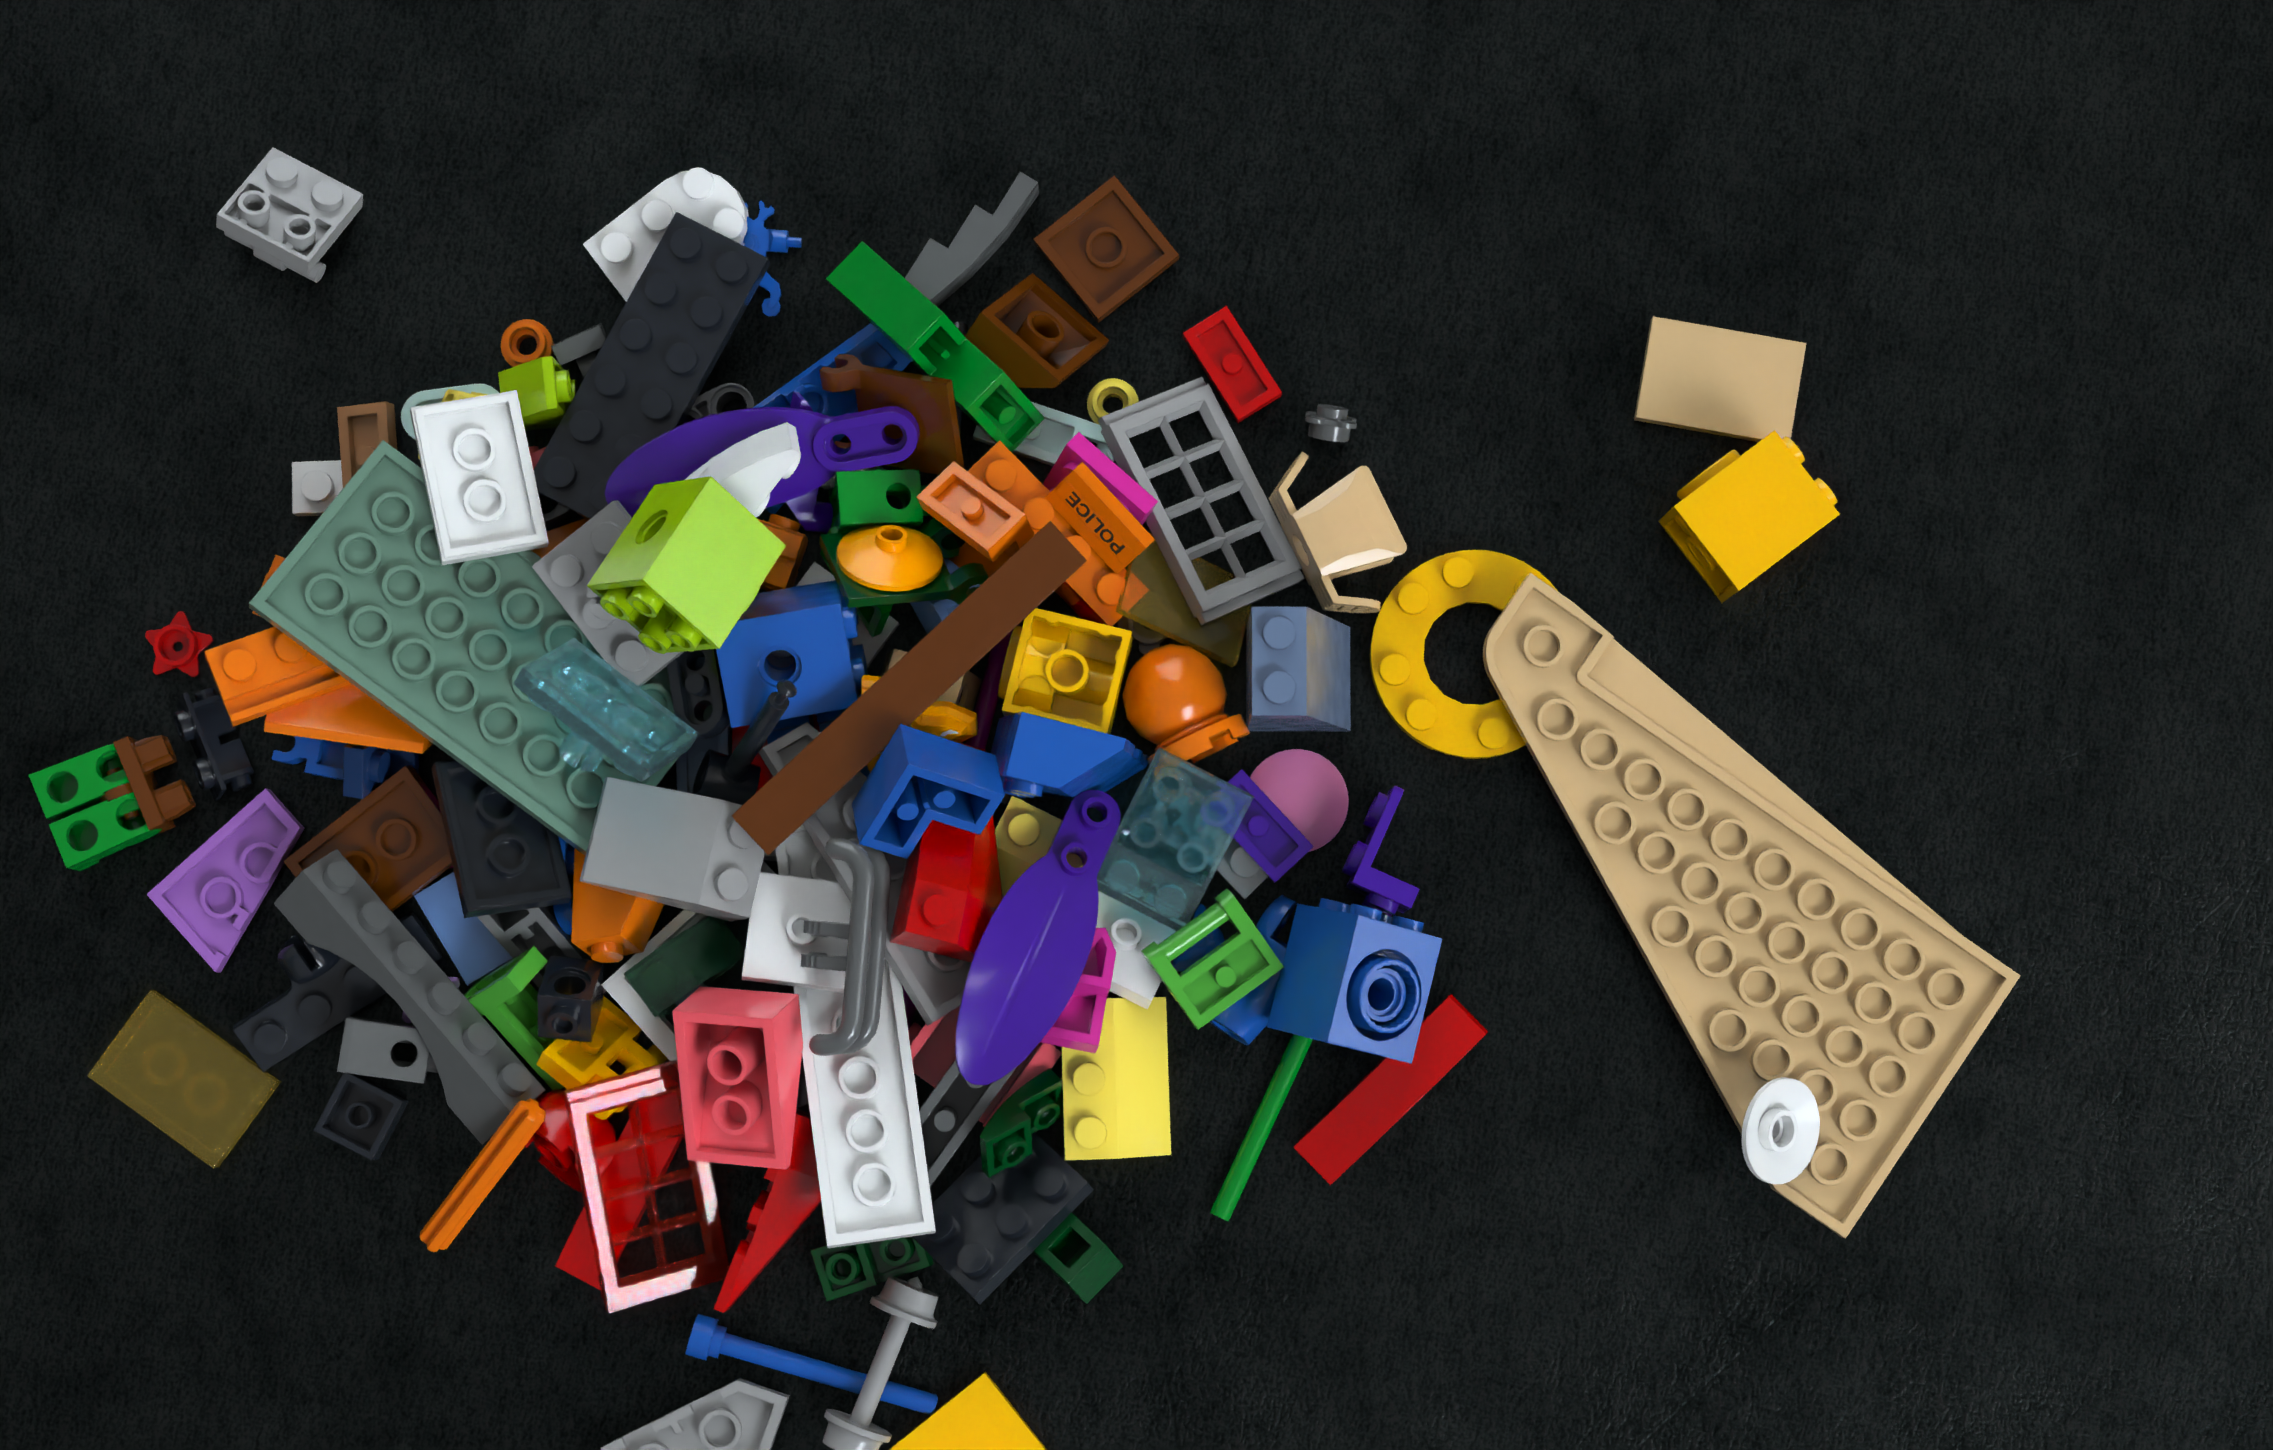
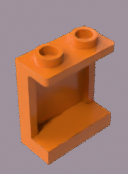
M954 461L916 496L924 511L965 541L960 547L959 555L949 558L959 568L969 563H980L983 565L988 577H990L1035 535L1026 514Z

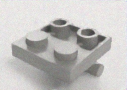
M272 147L217 213L216 227L223 230L225 236L252 249L254 257L281 271L289 268L317 283L326 270V264L319 260L360 211L363 205V194Z

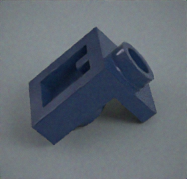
M346 744L344 746L343 796L364 799L404 766L412 765L419 774V753Z

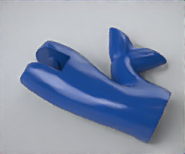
M1284 895L1276 898L1266 908L1256 925V928L1282 964L1287 944L1276 937L1287 924L1296 906L1295 901ZM1203 904L1198 906L1193 919L1207 910ZM1216 928L1172 960L1171 964L1177 972L1184 971L1223 943L1225 939L1220 928ZM1281 970L1216 1016L1210 1023L1242 1044L1249 1045L1268 1024Z

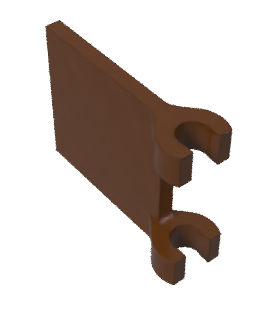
M850 354L837 355L835 357L836 368L823 366L819 370L823 390L842 392L855 389L858 412L887 406H898L906 409L915 417L919 425L920 435L914 452L907 459L887 464V466L915 469L920 472L940 475L953 461L964 468L951 379L863 365L856 356ZM889 424L884 427L885 434L892 439L903 436L902 430L897 425ZM848 437V443L834 442L839 448L851 446V441Z

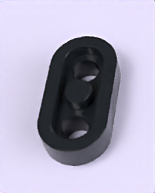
M716 649L696 650L693 652L685 651L667 665L675 719L679 727L686 733L702 739H710L721 734L730 722ZM704 654V665L699 670H696V660ZM709 705H712V714L708 720L704 721V710Z

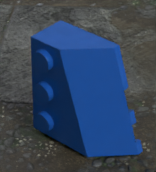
M1018 712L999 718L991 749V754L996 755L1005 795L1026 799V797L1034 798V796L1041 797L1044 794L1072 801L1078 794L1087 790L1106 792L1146 768L1148 764L1147 758L1149 757L1142 754L1143 751L1140 749H1135V745L1126 738L1025 712Z

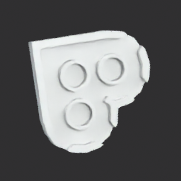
M699 167L692 168L689 171H682L661 182L583 243L584 247L626 302L676 212L743 246L745 245L743 240L748 229V209L740 193L721 176Z

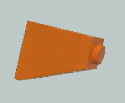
M575 849L571 943L591 956L592 960L601 963L619 962L623 959V955L644 952L664 904L580 882L585 855Z

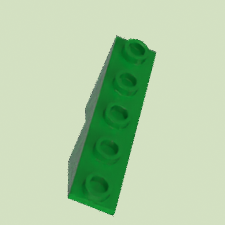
M863 241L826 278L922 373L927 376L951 379L955 404L995 443L1000 440L1013 452L1045 419L1007 374L973 345L944 312Z

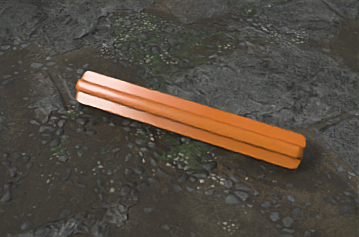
M531 1098L527 1101H518L421 1230L420 1240L427 1244L429 1251L437 1252L439 1249L445 1250L449 1247L544 1122L546 1114L539 1107L538 1101Z

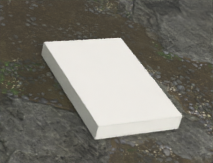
M517 390L411 407L410 414L441 564L447 565L548 547L549 542Z

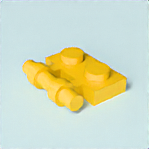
M603 996V1006L592 1041L582 1042L556 1039L542 1052L536 1065L576 1097L591 1086L599 1094V1097L591 1104V1110L597 1118L605 1120L613 1112H622L633 1101L634 1092L640 1086L648 1085L653 1074L656 1071H661L660 1066L667 1060V1057L656 1045H652L648 1050L640 1046L636 1041L642 1029L630 1016ZM616 1060L624 1065L626 1069L621 1076L609 1068Z

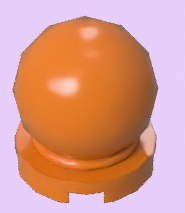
M1168 644L1151 649L1136 661L1131 668L1122 694L1126 716L1139 736L1157 745L1155 747L1156 753L1147 758L1155 778L1173 773L1174 767L1190 759L1193 763H1196L1238 741L1237 738L1250 734L1241 714L1229 717L1228 714L1224 713L1227 692L1221 672L1207 656L1192 647Z

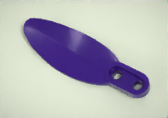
M887 406L831 417L809 410L787 407L746 408L712 414L675 427L632 452L617 466L607 480L604 492L605 499L608 504L618 500L628 514L633 517L654 485L685 480L711 458L732 445L763 430L788 422L796 427L801 458L793 474L787 479L781 478L770 492V498L765 507L767 508L795 499L817 489L830 480L836 472L871 468L907 459L914 452L920 435L919 425L909 411L898 406ZM889 424L897 425L902 430L903 436L892 439L885 434L884 427ZM837 434L846 435L851 441V446L839 448L833 442V436Z
M1087 790L1081 792L1072 800L1066 809L1047 854L1031 865L1015 881L998 905L980 939L966 978L955 1029L956 1064L959 1073L971 1084H991L1003 1078L1020 1065L1057 1021L1079 982L1092 947L1097 925L1099 904L1098 872L1121 821L1118 804L1110 795L1103 791ZM1094 808L1100 811L1103 821H1092L1087 815V809ZM1066 855H1078L1082 860V867H1072L1067 862Z

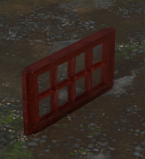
M677 1060L564 1090L566 1112L602 1299L604 1300L606 1311L612 1313L725 1279L729 1270V1263L710 1162L689 1160L690 1167L653 1178L651 1176L646 1146L683 1135L685 1138ZM676 1092L682 1124L644 1134L638 1102ZM627 1105L633 1137L595 1148L589 1115ZM636 1149L642 1181L603 1192L597 1159ZM692 1179L698 1210L660 1221L654 1189ZM644 1192L650 1224L611 1235L605 1203ZM700 1222L705 1254L668 1264L662 1233ZM652 1236L658 1267L620 1278L614 1247Z

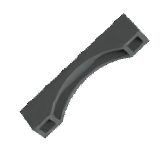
M338 849L301 871L274 902L275 906L308 944L328 950L354 964L375 980L398 1003L418 1030L431 1053L442 1081L447 1105L482 1145L493 1136L518 1101H527L530 1098L535 1100L545 1091L543 1086Z

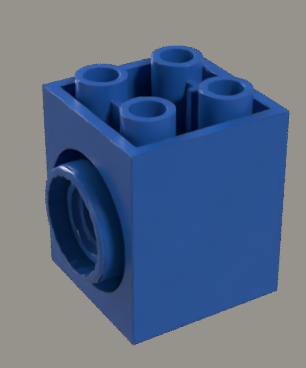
M836 580L757 593L754 601L741 615L720 649H716L731 728L751 725L772 692H778L777 683L784 679L794 683L797 688V694L794 697L788 698L789 706L780 720L847 709L859 698L861 678L863 675H868L863 644L853 645L852 638L858 637L857 625L859 621L857 607H847ZM776 650H785L792 655L788 657H778L772 654L771 652Z
M1320 898L1319 907L1297 904L1282 964L1284 968L1280 972L1267 1027L1412 1064L1442 938L1422 933L1424 926L1422 922L1399 916L1390 917L1383 915V911L1362 905H1348Z

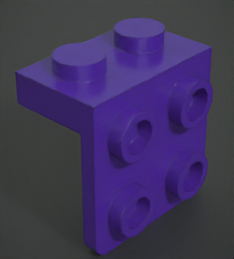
M1396 785L1388 791L1387 795L1379 792L1375 796L1363 822V825L1371 828L1365 843L1358 840L1353 845L1342 869V873L1350 876L1345 888L1365 896L1362 903L1363 906L1383 911V915L1390 917L1395 915L1396 911L1404 913L1411 909L1420 890L1413 885L1371 867L1404 792V789Z

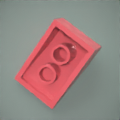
M700 986L672 1011L687 1159L691 1161L786 1170L791 1165L803 1050L799 994Z

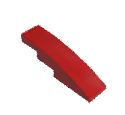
M1450 994L1422 1020L1412 1064L1383 1057L1361 1081L1338 1101L1331 1111L1295 1144L1294 1149L1331 1185L1434 1087L1488 1031Z
M658 1071L653 1074L615 1145L610 1165L599 1183L593 1188L555 1267L601 1291L608 1283L628 1240L636 1231L655 1189L662 1182L685 1134L679 1082Z

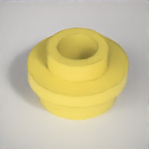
M1115 378L1097 383L1090 391L1087 399V410L1091 420L1099 424L1098 420L1102 416L1109 414L1104 410L1103 403L1110 397L1119 398L1123 403V408L1139 402L1133 387L1127 382Z

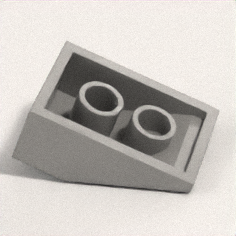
M606 777L579 881L733 922L750 917L765 852L731 816L742 806L740 804Z

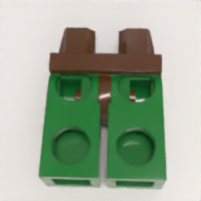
M158 735L136 740L127 736L113 742V744L29 774L46 819L56 821L49 824V827L66 868L82 871L99 863V860L142 842L157 833L176 827L173 819L180 817L196 806L191 791L184 780L180 779L161 788L157 783L153 772L177 762L175 752L168 737Z

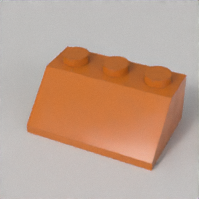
M353 684L267 714L264 724V732L423 754L433 745L432 742Z

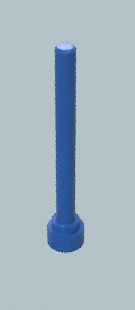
M698 1314L685 1355L706 1361L708 1356L718 1358L719 1354H723L860 1394L867 1376L865 1373L726 1333L727 1327L718 1325L719 1319ZM888 1380L880 1401L932 1415L935 1411L938 1397L936 1394Z

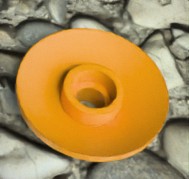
M874 525L857 528L840 540L836 553L837 564L847 577L860 585L881 591L901 592L926 586L938 577L943 564L942 551L933 539L918 530L901 525Z

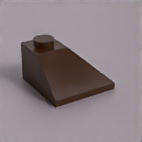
M1034 273L1030 274L984 309L965 335L973 345L1001 368L1018 388L1057 387L1101 351L1110 341Z

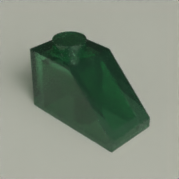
M708 916L664 943L626 971L624 975L654 1017L663 1018L700 986H707L741 961L745 956V949L724 920Z

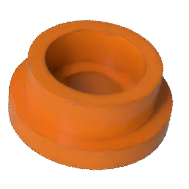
M530 319L519 320L505 330L501 339V352L504 359L512 367L541 357L552 356L553 349L551 346L554 344L553 338L548 329L541 323ZM527 338L535 339L537 342L536 350L530 355L521 354L519 350L521 342Z

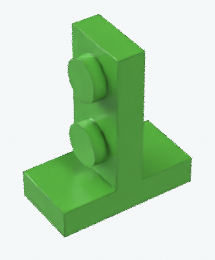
M532 946L474 983L464 996L481 1016L485 1015L552 1090L562 1089L564 1086L536 1065L542 1052L556 1039L538 1037V992L529 982L548 961L535 946Z

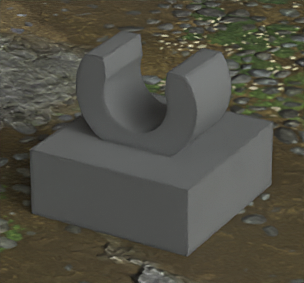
M602 323L561 340L551 347L560 365L576 359L581 374L585 378L598 354L596 350L602 347L607 334Z

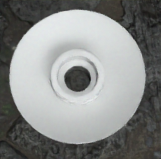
M1787 1077L1773 1079L1758 1090L1747 1108L1742 1126L1741 1141L1743 1155L1750 1171L1763 1182L1784 1184L1795 1179L1807 1167L1816 1149L1820 1129L1819 1110L1814 1095L1801 1081Z

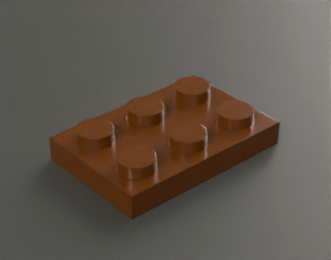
M412 765L404 766L284 860L293 875L297 877L301 871L338 849L391 912H394L453 866L439 802Z

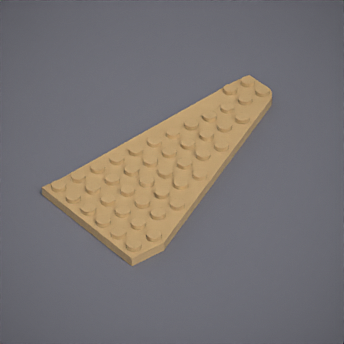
M1529 573L1486 635L1483 646L1485 671L1741 1135L1744 1117L1751 1100L1758 1090L1769 1081L1781 1077L1796 1079L1804 1083L1814 1095L1819 1110L1820 1129L1816 1149L1810 1162L1803 1172L1790 1182L1768 1184L1772 1190L1840 1237L1846 1238L2020 978V975L1960 934L1613 639V635L1579 606L1532 573Z

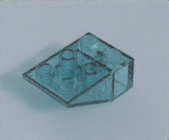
M1159 747L1117 829L1098 872V891L1178 931L1189 923L1254 796Z

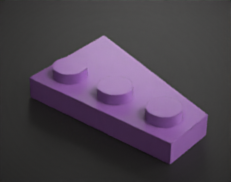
M265 788L148 892L147 896L215 972L221 973L283 867L284 860L290 855L305 828L270 789Z

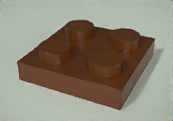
M1115 175L1033 239L1036 247L1098 323L1179 260V254Z

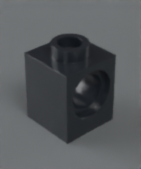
M550 956L537 995L538 1037L582 1042L592 1041L603 1006V986L601 985L603 984V963L587 959Z

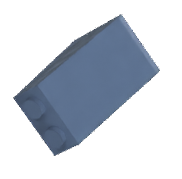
M1308 607L1251 608L1246 626V725L1249 731H1351L1349 626Z

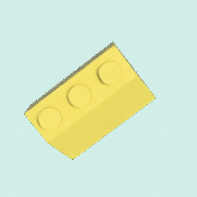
M1154 997L1148 1010L1125 998H1107L1100 1041L1096 1053L1062 1047L1065 1160L1121 1159L1171 1155L1166 997Z

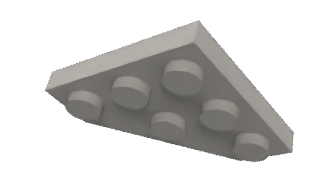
M739 1378L601 1447V1450H771L790 1395Z

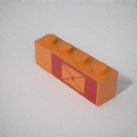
M1000 440L968 470L970 474L1026 514L1034 534L1051 521L1087 560L1055 590L1082 619L1113 626L1147 592L1125 568L1119 574H1116L1051 503L1046 500L1045 497L1050 491Z

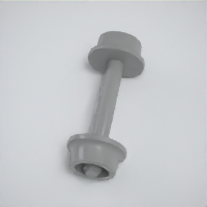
M889 1276L881 1293L877 1296H872L870 1303L890 1313L891 1317L852 1414L834 1409H827L824 1417L828 1420V1426L823 1443L834 1450H879L883 1443L890 1442L892 1434L871 1423L910 1323L935 1329L938 1322L933 1314L939 1296L923 1288L918 1277L905 1281Z

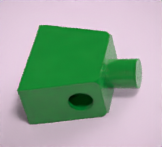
M915 469L836 472L828 488L829 503L832 504L833 508L831 528L837 526V530H855L860 527L874 525L920 527L923 523V516L931 515L921 508L916 496L928 485H921L919 470ZM886 496L897 497L902 502L903 509H896L890 506Z

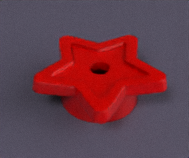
M182 611L175 615L170 625L162 629L148 630L145 633V637L153 646L156 655L153 672L157 675L178 668L189 676L196 677L199 674L198 655L213 642L211 635L193 631L186 614ZM181 642L183 644L182 650L175 651V643Z

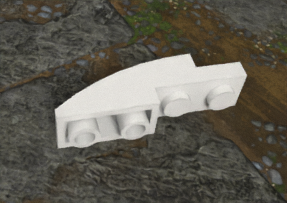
M786 422L754 434L714 456L685 480L708 476L713 477L750 513L758 517L767 506L770 492L781 478H789L800 462L801 452L796 427Z

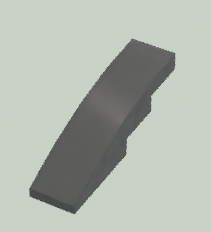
M1020 172L993 215L975 205L948 248L931 238L928 240L905 279L938 307L971 279L1008 239L1038 197V182Z

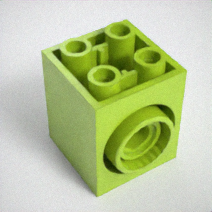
M711 476L656 484L652 487L587 584V587L601 598L600 605L605 611L631 624L640 632L638 635L639 640L646 647L657 653L665 654L720 649L741 615L754 601L761 584L786 545Z

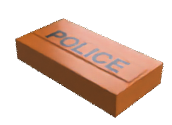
M1083 462L1045 497L1116 574H1119L1155 540Z

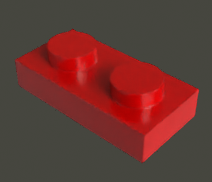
M1227 306L1183 333V339L1237 423L1282 396V391Z

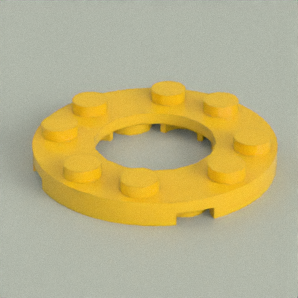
M1462 550L1447 553L1421 564L1408 573L1394 587L1383 603L1373 628L1370 644V668L1373 683L1382 705L1392 720L1401 730L1421 745L1431 750L1468 759L1500 756L1526 745L1501 699L1484 705L1462 704L1444 695L1430 680L1424 663V644L1433 622L1448 609L1466 603L1490 605L1503 611L1529 573H1532L1558 591L1546 577L1527 563L1514 557L1488 550Z

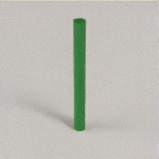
M1292 1034L1212 1206L1210 1213L1226 1221L1230 1220L1313 1039Z

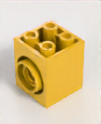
M1775 430L1741 456L1736 450H1732L1700 473L1677 492V496L1681 501L1659 520V523L1721 603L1740 591L1840 515L1834 507L1837 504V499L1829 486L1820 478L1812 479L1801 465L1805 459L1797 445L1787 436L1781 439Z
M1035 608L1024 619L1023 626H1016L1011 634L998 688V697L1004 699L1002 707L1004 716L1025 712L1111 734L1132 648V631Z

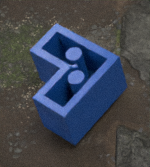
M900 724L852 802L859 844L908 859L932 820L980 835L1005 796L996 755Z

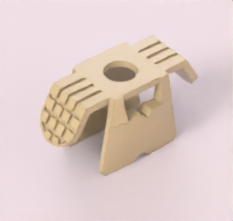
M1302 451L1270 495L1269 501L1302 566L1305 578L1309 586L1311 585L1322 609L1325 611L1347 613L1379 612L1381 602L1377 600L1338 596L1331 579L1389 564L1395 556L1406 552L1407 545L1367 466L1358 467L1297 511L1287 490L1309 457V455Z

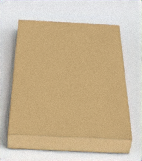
M1653 316L1650 320L1634 420L1760 442L1774 430L1781 439L1785 436L1791 439L1806 343Z

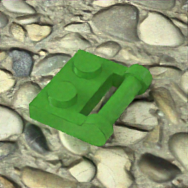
M1228 889L1214 897L1216 902L1214 905L1158 945L1152 942L1141 950L1149 965L1162 980L1193 1026L1198 1030L1284 968L1245 910ZM1229 920L1237 932L1178 974L1170 962Z

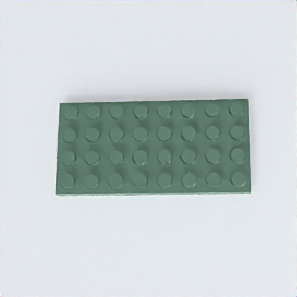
M382 440L249 602V608L586 856L605 778L612 777L657 787L695 737L683 731L676 722L667 666L635 692L629 693L532 568L541 559L532 550L442 565L422 468ZM709 705L704 710V721L708 720L713 711L712 705Z

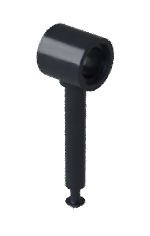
M785 679L777 683L778 692H772L732 755H726L712 749L705 753L694 780L692 794L743 805L756 793L761 767L752 764V762L788 708V698L794 697L797 694V688L794 683Z

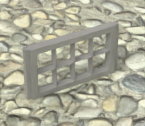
M1203 377L1102 416L1098 420L1102 428L1101 433L1118 467L1158 501L1147 518L1146 523L1194 618H1198L1201 626L1305 579L1300 571L1302 569L1300 562L1210 385H1206ZM1198 411L1212 441L1183 452L1169 422ZM1159 426L1173 457L1143 468L1129 438ZM1219 451L1233 481L1204 492L1189 463ZM1179 467L1194 497L1164 509L1149 479ZM1239 491L1254 521L1224 533L1210 503ZM1200 508L1214 538L1185 550L1170 520ZM1260 532L1274 561L1245 573L1230 544ZM1220 548L1235 578L1205 591L1191 560Z

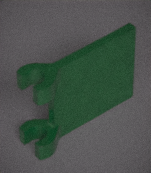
M935 518L920 527L912 528L933 539L940 547L943 558H953L959 555L960 548L954 536L945 537L954 532ZM848 533L822 534L819 539L821 549L848 608L945 599L952 600L960 605L978 588L972 587L973 585H981L989 578L983 565L980 563L963 565L950 574L943 560L940 574L926 586L901 592L876 590L851 580L838 566L836 559L837 546L840 540Z

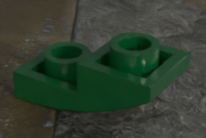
M1050 1068L1031 1079L1013 1093L997 1109L980 1135L982 1170L988 1178L1007 1167L1016 1166L1025 1157L1032 1154L1031 1134L1048 1128L1057 1119L1064 1116L1062 1080Z
M912 1237L828 1249L827 1245L811 1250L827 1301L887 1281L889 1276L899 1277L934 1264L932 1257Z

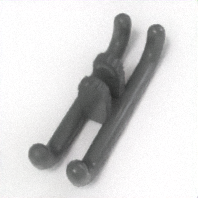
M832 838L825 846V852L830 858L845 861L852 869L853 884L849 923L804 920L803 933H809L811 936L816 937L831 936L848 940L847 956H828L826 953L821 952L801 954L802 967L845 971L840 1027L832 1034H816L809 1042L810 1050L818 1056L855 1053L862 1049L875 1036L880 1020L891 885L890 865L882 851L860 845L857 838L848 840Z

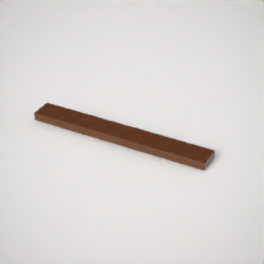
M1049 521L731 816L764 852L770 855L887 746L900 724L909 726L1087 560L1056 526Z

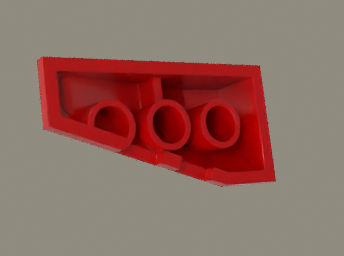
M973 747V748H976V749H979V750H982V751H985V752H986V750H984V749L977 748V747ZM993 815L980 835L935 820L930 822L906 862L890 938L891 943L972 962L980 939L992 915L1003 899Z
M803 1109L796 1110L791 1165L786 1170L767 1168L764 1178L769 1180L770 1183L767 1190H762L752 1207L746 1227L749 1230L746 1240H741L734 1254L714 1309L724 1313L731 1308L821 1203L810 1112Z

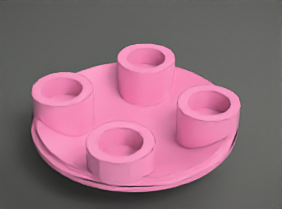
M1303 749L1280 751L1262 761L1251 774V780L1314 846L1309 852L1326 845L1342 828L1349 806L1347 787L1338 769L1320 754Z

